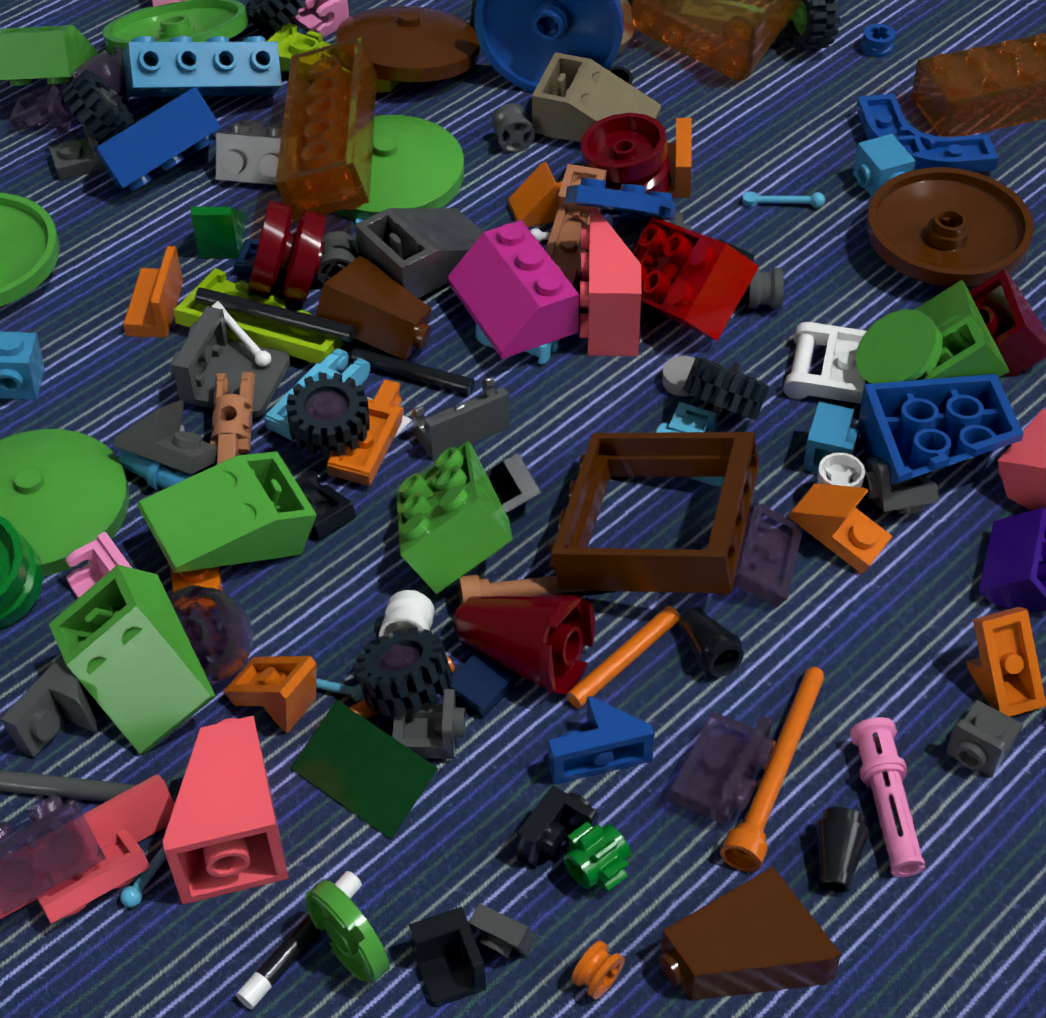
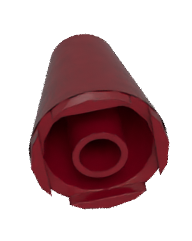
M576 595L471 596L463 604L459 605L453 618V627L461 643L551 693L567 694L578 684L588 664L587 662L580 661L584 645L593 647L595 638L593 606L589 601L582 600L581 597Z

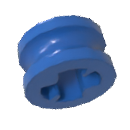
M877 23L867 26L863 32L862 51L869 56L878 58L890 55L894 48L895 30L885 24Z

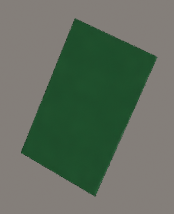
M338 700L335 701L291 766L292 770L390 839L393 838L438 770L436 766Z

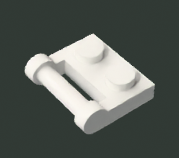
M803 322L797 325L794 334L796 350L792 370L786 376L783 387L786 396L800 400L809 395L861 404L865 380L861 377L856 367V350L867 331L813 322ZM817 345L827 346L822 374H808L813 348Z

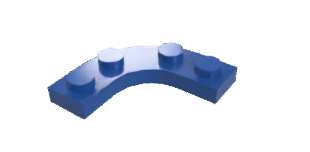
M895 93L858 96L856 110L867 138L871 140L893 134L916 160L914 169L948 167L976 173L996 171L999 157L988 134L939 137L922 133L912 127L904 118Z
M581 178L580 185L568 186L566 189L565 204L621 211V217L648 221L651 220L652 216L664 221L674 220L676 202L672 201L673 194L657 191H648L647 194L645 193V186L621 184L620 190L605 189L606 181Z

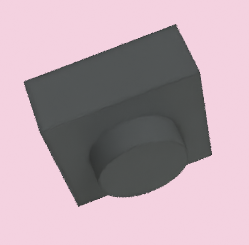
M478 903L469 921V924L482 935L478 943L505 958L509 957L512 950L528 957L537 938L528 926L481 903Z

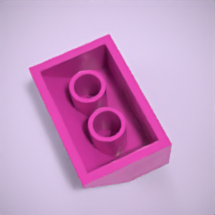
M522 220L483 232L447 276L448 284L501 359L576 334L579 331V293Z

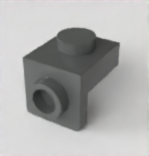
M878 457L867 458L868 472H865L863 488L869 490L866 493L867 499H871L884 512L896 510L897 513L901 514L917 513L924 510L925 504L939 502L937 484L926 476L920 475L900 483L890 484L888 465Z
M444 689L443 704H422L424 710L416 713L413 707L408 708L406 715L397 716L395 710L392 735L394 739L422 758L454 759L455 739H465L466 710L465 708L456 707L455 689Z

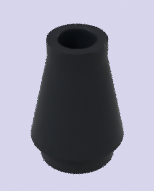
M699 607L691 608L681 616L679 627L685 633L702 671L711 673L716 677H722L733 672L741 664L744 652L741 648V640L737 635L709 617Z
M830 807L823 811L822 819L816 822L820 871L818 885L825 890L837 893H845L851 890L853 876L870 834L869 829L865 826L866 817L856 810L845 807Z

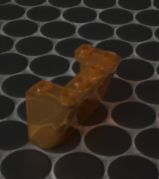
M632 0L631 15L633 24L639 32L734 80L743 81L750 76L799 8L802 0Z

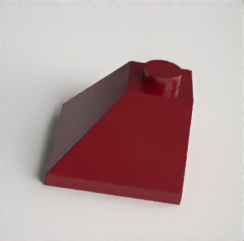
M1005 269L969 291L1009 369V372L1003 376H1016L1046 358V334L1043 326Z

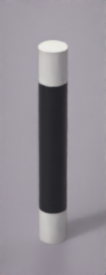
M346 871L335 885L351 899L360 889L362 883L356 875ZM309 913L236 993L239 1001L247 1008L253 1009L320 934V929L315 927Z

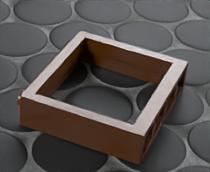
M755 432L592 433L586 453L580 454L577 480H572L570 483L567 509L560 512L559 532L556 541H552L549 544L551 559L548 566L551 570H555L560 590L731 594L760 469ZM610 477H725L707 550L588 548Z

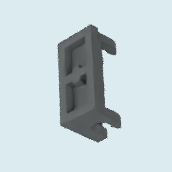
M493 376L483 380L482 395L430 417H424L425 411L423 406L413 409L412 433L432 460H436L442 452L450 447L458 448L466 441L473 444L510 428L509 393L504 387L494 389L495 381Z

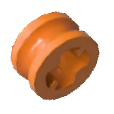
M599 940L581 957L573 971L571 981L579 987L586 984L588 986V995L596 1000L604 995L613 985L623 968L625 958L619 953L610 955L608 953V945Z

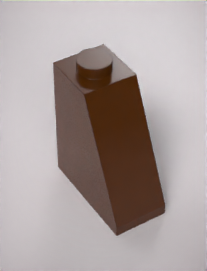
M361 256L357 257L323 284L316 317L355 326V339L400 359L406 360L417 349L422 350L426 346L432 332V326L428 325L432 309L369 260Z
M771 867L664 929L658 960L668 981L675 987L681 985L693 1001L826 985L835 979L841 952L774 867Z

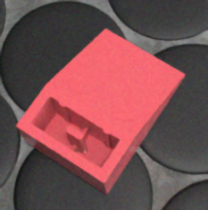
M590 207V225L581 224V250H589V252H581L580 309H588V313H580V338H588V356H638L642 294L641 263L596 207Z

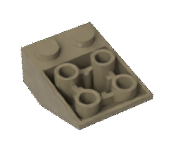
M556 52L532 94V126L535 134L580 143L585 131L589 127L611 115L638 113L657 119L661 111V104L592 59Z

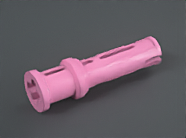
M877 717L866 719L855 724L850 730L851 741L854 745L858 746L863 764L859 770L860 778L867 787L872 789L879 824L891 863L892 875L896 877H910L921 873L925 869V861L921 855L913 817L902 782L906 777L907 766L904 759L898 757L894 742L897 734L896 725L889 718ZM891 808L895 809L901 837L898 836Z

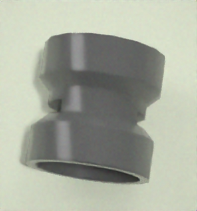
M335 231L323 235L322 242H324V247L317 272L318 279L322 284L358 257L357 241L348 233Z

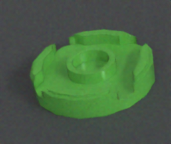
M903 309L889 313L876 321L863 335L856 350V367L861 377L869 384L916 380L925 372L929 375L936 367L942 354L943 337L934 321L919 310Z
M322 879L306 892L304 898L306 909L315 927L319 928L321 932L324 929L332 940L330 943L332 952L348 971L360 981L369 983L372 980L373 983L390 969L389 958L375 931L358 907L340 888L331 881Z

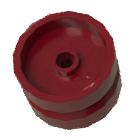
M638 113L616 114L597 121L585 131L581 139L583 164L585 167L607 170L605 189L620 190L621 184H634L645 186V193L647 194L648 191L667 193L672 181L666 131L657 119Z
M269 200L248 290L269 294L274 290L278 272L282 271L286 272L282 286L284 299L305 304L312 279L316 278L323 252L324 242H322L327 215L305 210L300 215L295 234L290 233L289 228L293 213L290 205Z

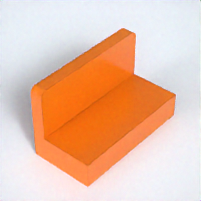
M676 118V143H667L672 181L667 193L673 194L672 198H690L692 118Z
M167 246L160 269H140L123 324L126 336L168 338L174 317V309L177 306L184 282L176 246Z

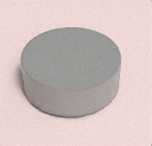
M677 356L669 359L664 364L662 384L669 393L679 397L693 396L685 392L683 387L694 363V357Z

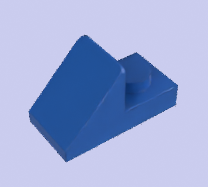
M591 696L587 697L586 722L589 731H570L564 733L559 738L548 740V766L554 785L653 762L655 733L652 725Z

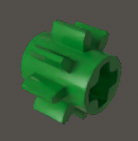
M586 822L567 836L571 845L567 847L569 852L564 855V863L570 875L581 887L590 889L594 885L597 889L602 885L608 892L628 877L624 868L628 866L626 860L631 857V851L628 843L615 827L610 824H605L603 827L597 824L592 827Z

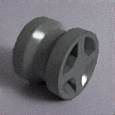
M515 103L506 104L494 113L492 126L502 149L512 153L521 152L533 143L535 131L530 122L528 112L523 106Z
M773 268L769 272H761L759 269L756 271L746 289L747 309H757L760 305H769L772 309L782 308L784 293L782 268Z

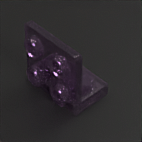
M52 795L26 809L30 819L13 828L6 821L0 823V909L3 915L106 859L76 800L65 799L61 801L59 795Z

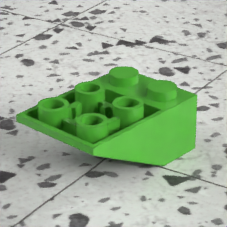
M74 25L0 29V80H9L11 86L29 85L33 83V79L46 78L47 84L69 82V77L78 76L80 74L79 71L89 69V65L100 58L99 52Z
M963 280L915 309L929 316L943 337L942 354L936 367L929 375L925 372L916 380L997 374L999 378L1009 372Z
M466 441L458 448L450 447L438 456L435 465L421 475L415 473L408 477L400 485L396 493L400 555L436 594L513 540L509 518L469 441Z
M277 451L234 456L140 500L137 506L174 573L302 555L317 516Z
M116 565L49 623V627L67 667L139 754L145 755L216 697L157 574Z

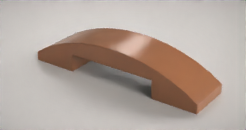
M568 164L558 194L559 207L545 251L577 290L581 280V252H589V250H581V224L590 225V207L565 204L566 189L568 186L580 185L581 178L606 181L607 170Z

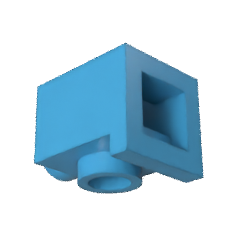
M823 402L818 403L807 439L803 470L818 473L820 461L832 453L854 454L859 429L851 428L854 409Z

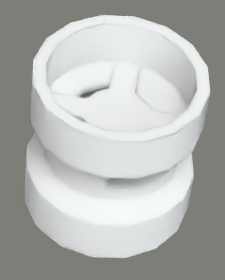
M832 453L820 461L817 483L862 487L865 475L864 465L851 454Z
M403 590L395 593L390 597L379 637L385 635L387 639L394 637L393 631L401 630L402 634L405 635L408 633L409 628H417L419 634L424 629L430 630L434 619V606L431 600L415 590Z

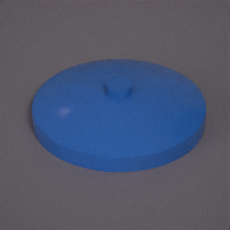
M477 0L475 7V31L485 57L505 79L530 92L535 91L555 52L589 58L609 70L617 56L623 38L624 17L620 0Z

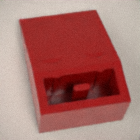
M653 216L647 227L641 232L639 241L632 252L641 263V304L718 341L759 268L757 264L727 243Z

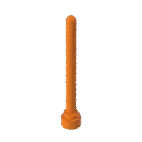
M810 667L805 671L744 823H740L736 828L728 831L720 850L722 859L729 866L740 871H758L766 856L768 845L763 831L823 683L824 673L818 667Z

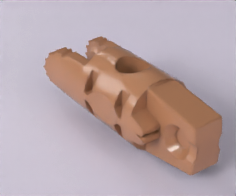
M242 372L240 395L229 394L230 383L226 373H216L210 444L218 446L217 464L234 456L250 453L255 373Z

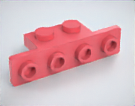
M154 775L0 859V919L37 900L52 924L63 917L77 914L85 908L87 903L112 889L128 885L138 874L151 868L138 842L167 827L175 805L162 777Z

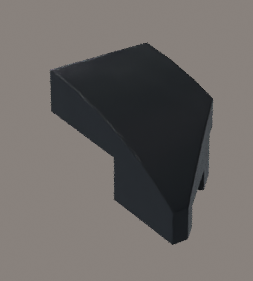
M306 471L303 476L296 479L297 484L317 514L310 533L319 540L356 517L352 502L327 484L320 485L316 471Z

